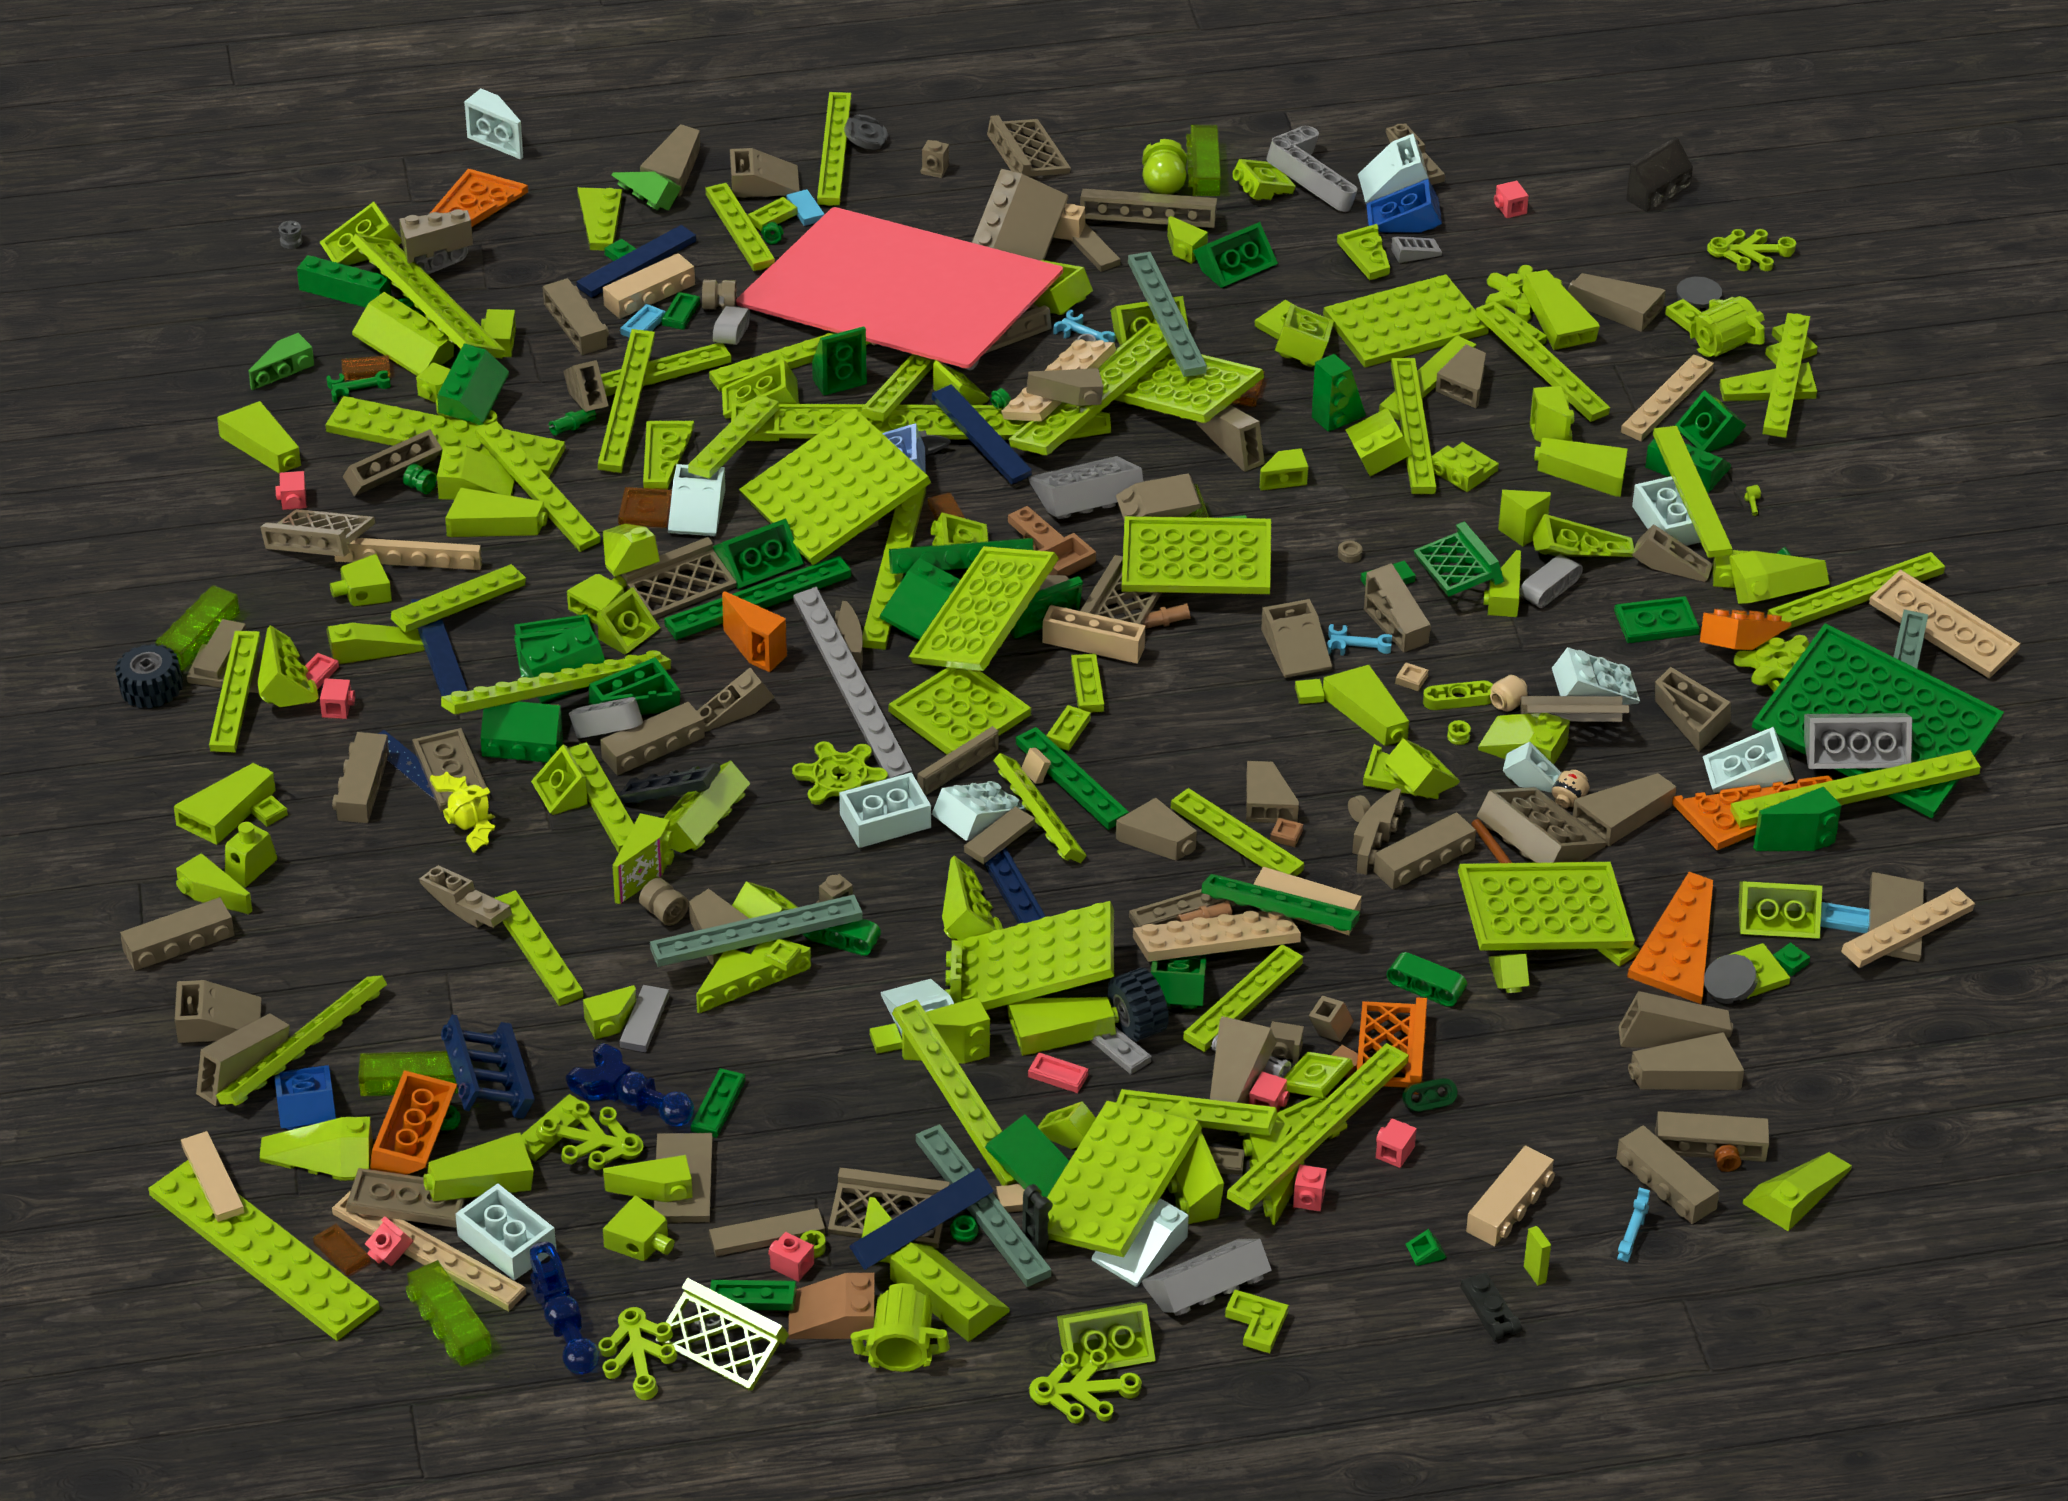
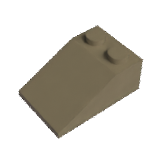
M1189 473L1135 483L1116 495L1124 521L1125 516L1186 517L1202 507Z

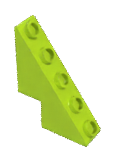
M781 939L801 948V956L787 971L764 962V954L777 940L757 944L752 954L735 949L723 952L696 994L697 1013L710 1010L810 969V947Z
M1275 1120L1270 1135L1238 1132V1135L1244 1138L1243 1149L1245 1156H1250L1251 1159L1250 1169L1291 1132L1292 1125ZM1299 1165L1264 1197V1213L1266 1217H1270L1273 1225L1276 1224L1294 1192Z

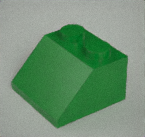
M1704 390L1675 426L1698 449L1709 453L1731 444L1746 427V424L1719 399Z

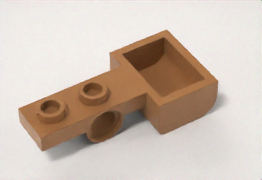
M1028 506L1008 515V523L1021 533L1023 538H1033V549L1035 551L1055 552L1059 560L1049 575H1065L1068 577L1096 562V551L1075 533L1063 537Z

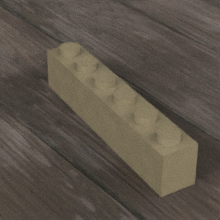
M1082 189L1080 206L1085 207V219L1168 225V218L1172 216L1195 227L1214 228L1217 198Z

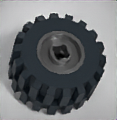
M144 644L141 647L130 649V652H125L122 655L123 658L118 659L115 671L120 692L124 701H128V704L131 706L136 704L138 708H143L144 706L153 708V706L157 705L159 707L165 702L169 703L173 700V697H177L180 694L179 691L183 688V677L178 657L171 648H167L165 645Z
M1142 967L1110 979L1108 983V1000L1111 1007H1116L1119 1022L1116 1024L1128 1038L1135 1042L1167 1029L1169 1016L1166 999L1159 983L1151 972Z

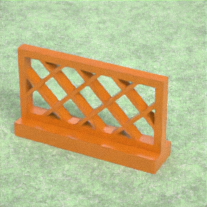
M1416 998V1004L1362 1001L1357 1070L1363 1065V1061L1366 1063L1370 1059L1365 1052L1371 1048L1379 1051L1382 1048L1379 1043L1388 1039L1394 1044L1392 1045L1393 1047L1408 1054L1409 1059L1406 1066L1400 1070L1405 1074V1078L1392 1077L1384 1086L1408 1087L1411 1084L1422 1082L1427 998ZM1367 1011L1380 1012L1382 1015L1374 1020L1367 1014ZM1398 1013H1410V1016L1402 1021L1395 1015ZM1390 1020L1393 1024H1395L1390 1029L1386 1030L1383 1026L1380 1025L1383 1022ZM1372 1029H1375L1380 1033V1035L1375 1037L1374 1039H1372L1366 1034ZM1402 1030L1408 1036L1398 1040L1393 1034Z

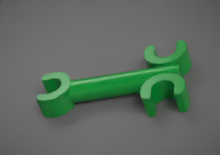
M380 371L375 377L345 382L342 373L339 374L340 379L332 380L330 375L326 378L327 386L332 390L331 395L334 403H337V397L339 396L350 397L349 391L373 386L381 389L391 387L387 371Z

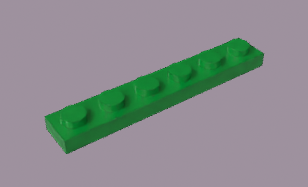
M1033 538L889 549L890 573H907L919 558L941 570L969 568L983 546L1034 550Z
M1037 727L1016 736V745L1027 754L1030 748H1037L1051 761L1047 774L1108 830L1116 826L1119 818L1129 813Z
M1210 874L1202 883L1201 893L1208 894L1211 898L1231 900L1242 906L1251 905L1259 907L1262 911L1282 913L1288 918L1306 919L1312 924L1333 926L1339 931H1351L1359 921L1360 911Z

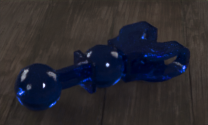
M600 1043L592 1050L596 1068L584 1069L575 1067L566 1075L569 1089L587 1100L610 1098L616 1101L620 1099L626 1105L636 1106L640 1112L648 1105L659 1109L660 1117L670 1126L678 1127L685 1125L691 1120L694 1113V1104L687 1094L674 1091L664 1095L656 1091L653 1078H647L640 1072H631L630 1066L623 1063L620 1050L604 1043Z
M550 1242L537 1243L530 1248V1263L533 1269L531 1273L532 1290L537 1302L544 1309L546 1321L553 1327L554 1336H563L566 1346L562 1354L565 1367L574 1374H587L597 1366L599 1350L593 1341L581 1336L579 1331L582 1328L580 1307L574 1297L570 1296V1288L555 1246ZM546 1253L551 1259L548 1263L541 1264L537 1255Z

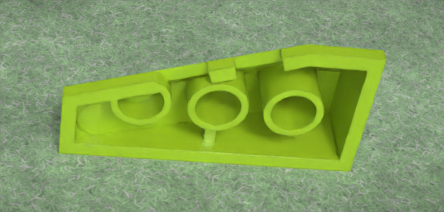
M1547 514L1543 515L1532 535L1535 551L1553 556L1562 554L1566 557H1633L1634 545L1632 538Z
M622 524L603 531L605 565L614 577L660 562L655 535L647 527Z
M1748 551L1729 555L1738 604L1771 599L1830 584L1825 560L1760 551Z
M361 623L328 626L326 629L332 658L338 660L339 664L425 651L418 629L405 633L400 627Z
M271 625L267 628L258 678L260 697L269 704L274 703L279 707L316 702L319 698L317 686L314 680H308L306 677L309 671L306 666L297 660L300 655L291 638Z
M956 856L950 859L942 914L945 927L944 932L952 940L963 941L971 936L1003 929L999 918L992 917L990 910L993 907L981 894L983 888L973 869Z
M341 1117L262 1137L260 1162L289 1169L296 1166L308 1169V1173L317 1175L319 1172L332 1175L333 1179L354 1181L358 1168L370 1170L373 1143L370 1117Z
M1828 1152L1759 1184L1743 1200L1742 1204L1789 1231L1851 1170L1852 1165Z

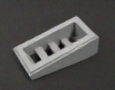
M1414 237L1392 238L1391 250L1399 263L1442 256V251L1435 239Z

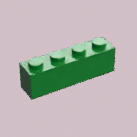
M309 255L297 267L299 290L365 308L369 302L383 292L392 296L390 279L378 273Z

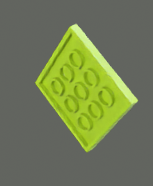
M947 667L889 703L888 712L948 755L992 726L1001 735L1031 716V707L979 670Z

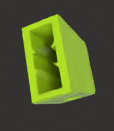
M377 554L342 566L340 569L341 581L330 583L333 598L347 595L352 606L392 601L390 582Z
M595 574L567 590L568 610L577 615L588 614L589 621L598 626L597 613L624 594V588L627 586L626 581L619 575L610 580L600 574Z
M251 822L239 824L238 833L225 846V873L244 888L277 860V854L270 834Z
M636 1195L603 1228L605 1248L641 1261L647 1260L655 1250L668 1255L674 1247V1240L667 1237V1219Z

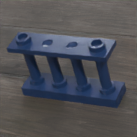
M452 1014L447 1025H444L442 1028L441 1038L445 1043L458 1087V1095L462 1100L464 1110L470 1111L476 1098L508 1102L514 1118L524 1119L535 1099L511 1023L501 1022L493 1034L461 1030L458 1016ZM465 1041L491 1045L494 1053L467 1049ZM471 1060L496 1064L500 1072L473 1068ZM477 1080L502 1083L506 1091L479 1087Z

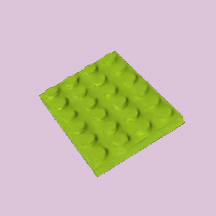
M1447 275L1327 306L1323 309L1324 317L1334 320L1332 327L1364 368L1391 361L1392 358H1402L1445 346L1456 335L1467 340L1488 334L1489 327L1475 315L1476 310Z
M1170 352L1163 360L1159 361L1150 371L1146 372L1114 400L1206 423L1233 401L1240 398L1247 390L1254 387L1256 383L1264 378L1263 369L1202 355L1207 365L1206 373L1184 377L1172 352Z
M1125 516L1122 592L1270 594L1271 519Z
M983 546L908 656L914 664L984 671L1010 631L1015 627L1022 613L1027 609L1036 592L1039 591L1041 585L1053 570V567L1059 560L1055 552Z
M1611 862L1459 865L1458 874L1480 951L1632 948L1635 940Z
M1111 901L1096 903L1089 907L1070 910L1051 917L1047 916L1028 923H1020L1013 927L994 930L978 936H971L962 941L961 1002L978 997L985 1010L1114 977V908Z
M1106 1101L1047 1197L1053 1203L1052 1209L1048 1212L1049 1239L1124 1258L1200 1133L1202 1127L1199 1121Z

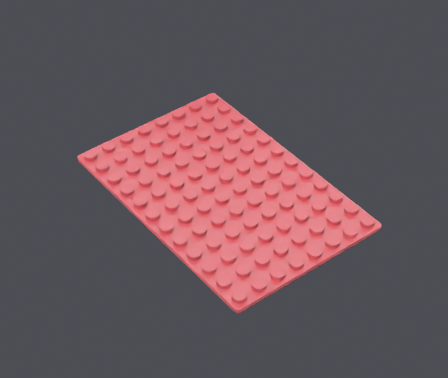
M833 207L736 299V304L740 307L835 333L864 326L866 328V341L938 360L942 363H948L961 368H970L1063 273V267Z

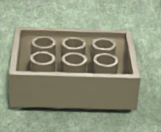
M1001 169L972 243L1036 260H1044L1069 197L1067 194L1024 174Z
M1536 787L1489 790L1477 814V817L1485 822L1484 825L1488 829L1499 833L1503 841L1514 845L1520 850L1522 856L1532 859L1536 863L1580 862L1603 849L1607 844L1605 840Z

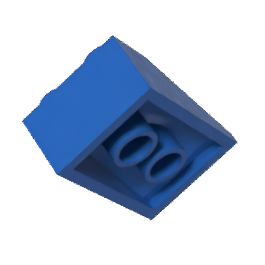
M1429 179L1366 203L1369 226L1377 224L1378 232H1423L1434 229L1442 224L1439 198Z
M329 1065L282 1071L275 1075L281 1128L293 1130L304 1125L336 1119Z

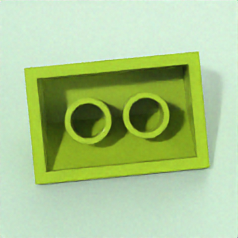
M1183 296L1173 297L1188 327ZM1147 302L1115 306L1110 310L1114 333L1120 346L1148 323L1158 324Z
M1740 882V934L1820 938L1822 886Z
M1137 1302L1057 1316L1063 1352L1073 1351L1078 1355V1366L1075 1370L1070 1371L1072 1376L1077 1375L1089 1362L1090 1354L1095 1349H1102L1107 1354L1106 1365L1097 1371L1156 1361L1148 1309L1145 1303ZM1100 1356L1093 1358L1096 1362L1103 1361V1358ZM1071 1358L1066 1359L1067 1364H1073L1075 1362Z

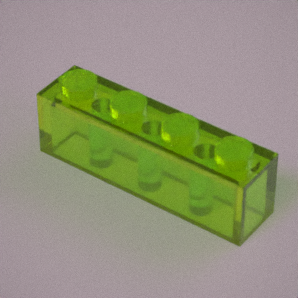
M1191 125L1190 134H1186L1188 187H1192L1193 196H1220L1221 177L1217 125Z
M212 585L157 639L155 644L171 648L176 653L180 669L183 671L196 658L201 645L208 644L221 620L232 621L240 613L237 594Z
M447 1051L360 1053L358 1078L361 1096L394 1095L404 1070L456 1084Z
M438 1260L407 1273L408 1286H406V1292L411 1302L416 1301L419 1305L422 1318L425 1321H430L434 1335L437 1339L444 1341L450 1358L455 1357L462 1367L492 1353L490 1333Z

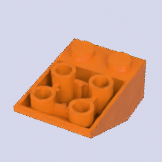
M724 591L722 593L724 632L750 664L771 672L787 656L786 618Z
M1714 609V613H1703L1700 642L1731 649L1753 650L1789 628L1791 622L1782 621V616L1767 614L1766 618L1764 617V612L1749 611V615H1747L1746 611L1732 610V614H1729L1728 610Z

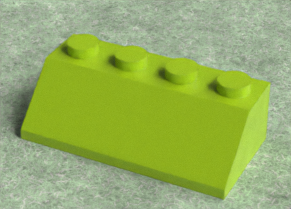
M383 292L368 303L352 331L353 336L416 376L423 372L431 363L443 365L454 356V343L449 341V337L444 332L437 329L435 323L386 292Z
M732 761L720 765V772L711 783L709 789L703 792H687L665 815L664 819L670 820V831H673L671 849L680 853L689 849L697 850L704 844L705 840L703 838L719 826L717 822L732 811V804L737 803L745 796L744 790L750 783Z
M1187 1099L1181 1100L1165 1113L1196 1120ZM1201 1131L1167 1185L1169 1192L1175 1195L1176 1208L1189 1215L1188 1224L1219 1218L1224 1187L1223 1179Z
M910 1242L890 1256V1279L896 1284L915 1285L914 1289L924 1295L927 1292L931 1298V1304H933L932 1313L968 1342L1010 1312L1009 1307L932 1246Z

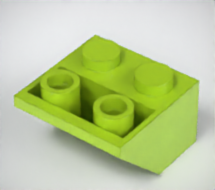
M1561 386L1533 388L1530 427L1534 439L1539 442L1542 441V437L1572 441L1570 426L1574 424V412L1569 409L1568 395H1564Z

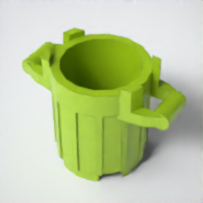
M1731 297L1724 301L1712 299L1709 301V309L1699 313L1690 322V338L1696 339L1700 346L1697 351L1706 357H1716L1747 342L1759 345L1764 344V326L1760 323L1765 320L1764 315L1760 311L1757 312L1753 304L1745 297Z
M899 1283L890 1285L889 1290L883 1294L881 1293L877 1299L874 1327L851 1334L854 1353L869 1356L868 1363L873 1368L881 1366L891 1371L906 1372L915 1370L923 1364V1367L930 1366L932 1355L949 1351L950 1345L947 1331L931 1328L933 1304H931V1298L927 1292L925 1295L914 1289L915 1285ZM930 1338H937L938 1344H930ZM863 1340H867L866 1346H864Z

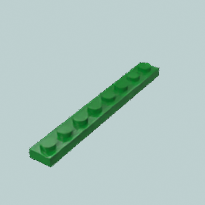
M840 556L732 595L764 609L794 598L793 595L815 587L820 589L850 578L851 569ZM722 598L664 618L665 627L675 640L722 624Z

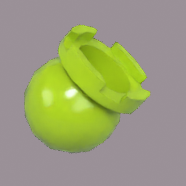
M1160 139L1159 143L1153 145L1150 143L1144 149L1142 176L1149 191L1155 194L1172 195L1183 187L1187 175L1185 169L1187 154L1181 148L1180 143L1169 139Z

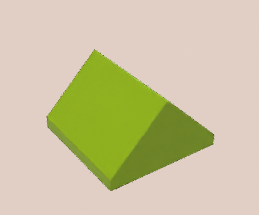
M935 360L933 363V389L935 391L952 384L971 405H982L989 401L990 398L964 374Z
M1502 490L1498 530L1522 547L1533 541L1532 535L1543 515H1549L1551 492Z
M634 587L597 613L599 640L624 655L660 629V626Z
M562 745L531 781L548 811L553 815L587 805L586 777L567 746Z

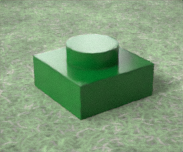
M623 239L604 248L605 256L612 261L636 249Z
M1791 942L1773 954L1778 963L1790 976L1799 972L1810 962V956Z

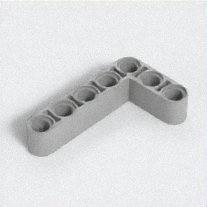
M1301 126L1272 139L1266 158L1268 163L1335 209L1343 212L1351 210L1357 193V187L1311 156L1319 135L1317 129L1311 126Z

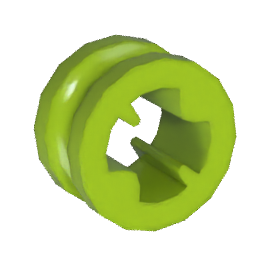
M1460 720L1451 722L1448 726V740L1455 745L1468 743L1470 740V725Z
M809 1230L802 1234L800 1239L815 1245L814 1258L822 1256L825 1252L824 1234L816 1230Z

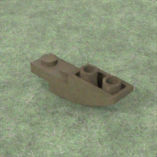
M1406 123L1386 128V134L1390 143L1414 134L1422 152L1431 185L1445 182L1444 172L1425 153V144Z
M842 601L840 611L836 610L835 623L857 666L862 671L861 625L851 605L847 601Z
M1396 788L1380 798L1369 808L1359 822L1354 833L1352 853L1358 854L1357 873L1367 875L1369 866L1374 865L1375 853L1377 852L1375 848H1380L1382 841L1389 842L1391 833H1396L1399 822L1397 815H1402L1404 809V800H1400L1401 789Z
M439 865L419 878L423 887L436 900L455 915L477 928L483 924L494 928L512 915L510 905L475 890L472 880Z

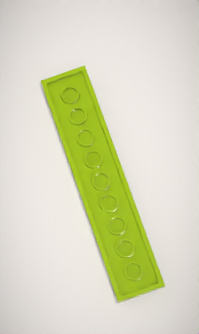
M355 233L352 242L359 248L358 251L366 255L370 259L369 262L377 266L381 270V274L387 276L392 281V284L403 292L405 297L411 299L415 303L414 306L422 310L426 314V318L433 321L437 325V329L449 337V341L456 344L460 350L465 343L486 349L493 357L502 359L506 350L415 262L408 264L405 252L393 240Z
M1154 323L1145 325L1116 349V352L1098 368L1103 383L1101 405L1077 406L1062 402L1043 421H1030L1010 437V447L1041 455L1051 454L1053 450L1065 442L1077 430L1081 429L1084 424L1094 418L1097 413L1108 406L1115 398L1171 352L1159 325Z
M343 396L325 424L326 432L392 446L431 429L442 448V451L439 453L440 456H442L444 446L468 447L495 458L476 436V430L486 425H478L464 420ZM504 429L549 478L565 451V442Z
M188 1160L148 1188L149 1195L336 1341L380 1309L379 1302L239 1194L238 1196L244 1207V1213L217 1222Z

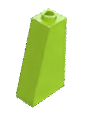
M1548 270L1535 271L1525 275L1522 290L1545 335H1547L1553 350L1596 341L1600 327L1598 322Z
M260 401L217 417L219 436L277 473L280 474L301 466L298 445Z
M1542 437L1541 447L1536 446L1534 461H1538V471L1621 497L1628 449Z
M460 488L445 518L447 537L538 535L542 526H546L548 513L545 512L544 501Z
M1370 665L1324 677V699L1381 744L1387 746L1398 743L1403 738L1408 740L1409 720Z
M252 763L177 803L174 806L176 825L216 845L219 844L251 814V806L266 799L276 791L273 772Z
M1108 997L1031 998L1007 1004L1008 1018L1022 1056L1093 1040V1037L1098 1035L1100 1037L1103 1034L1109 1033L1110 1036L1115 1035V1023L1119 1022L1116 1007H1111Z
M514 1133L429 1162L428 1174H424L423 1178L426 1191H430L433 1202L478 1197L496 1184L501 1185L509 1193L530 1191L533 1167L521 1134Z

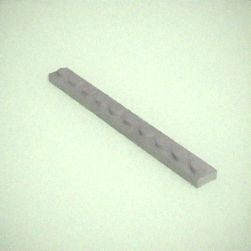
M817 587L793 595L794 602L862 734L871 747L880 768L887 771V779L911 773L912 769Z

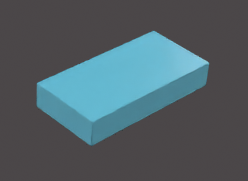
M808 190L787 194V200L797 206V217L804 226L816 223L825 215Z
M646 304L620 328L621 335L629 338L631 329L652 331L662 322L666 311Z
M1822 902L1820 927L1858 933L1868 932L1869 909Z

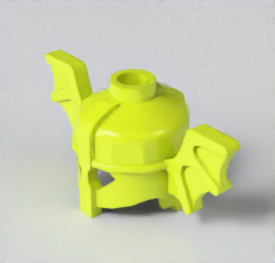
M448 772L440 776L431 775L430 781L437 792H453L448 797V808L443 810L446 821L449 824L457 825L463 830L475 828L466 838V842L473 853H476L481 846L488 845V835L495 829V825L488 821L495 818L494 815L488 814L487 795L490 794L488 787L482 789L477 785L467 786L465 776L455 778Z

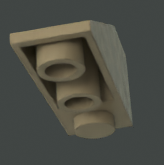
M749 668L698 709L697 712L704 718V730L706 732L755 714L775 697L756 673Z

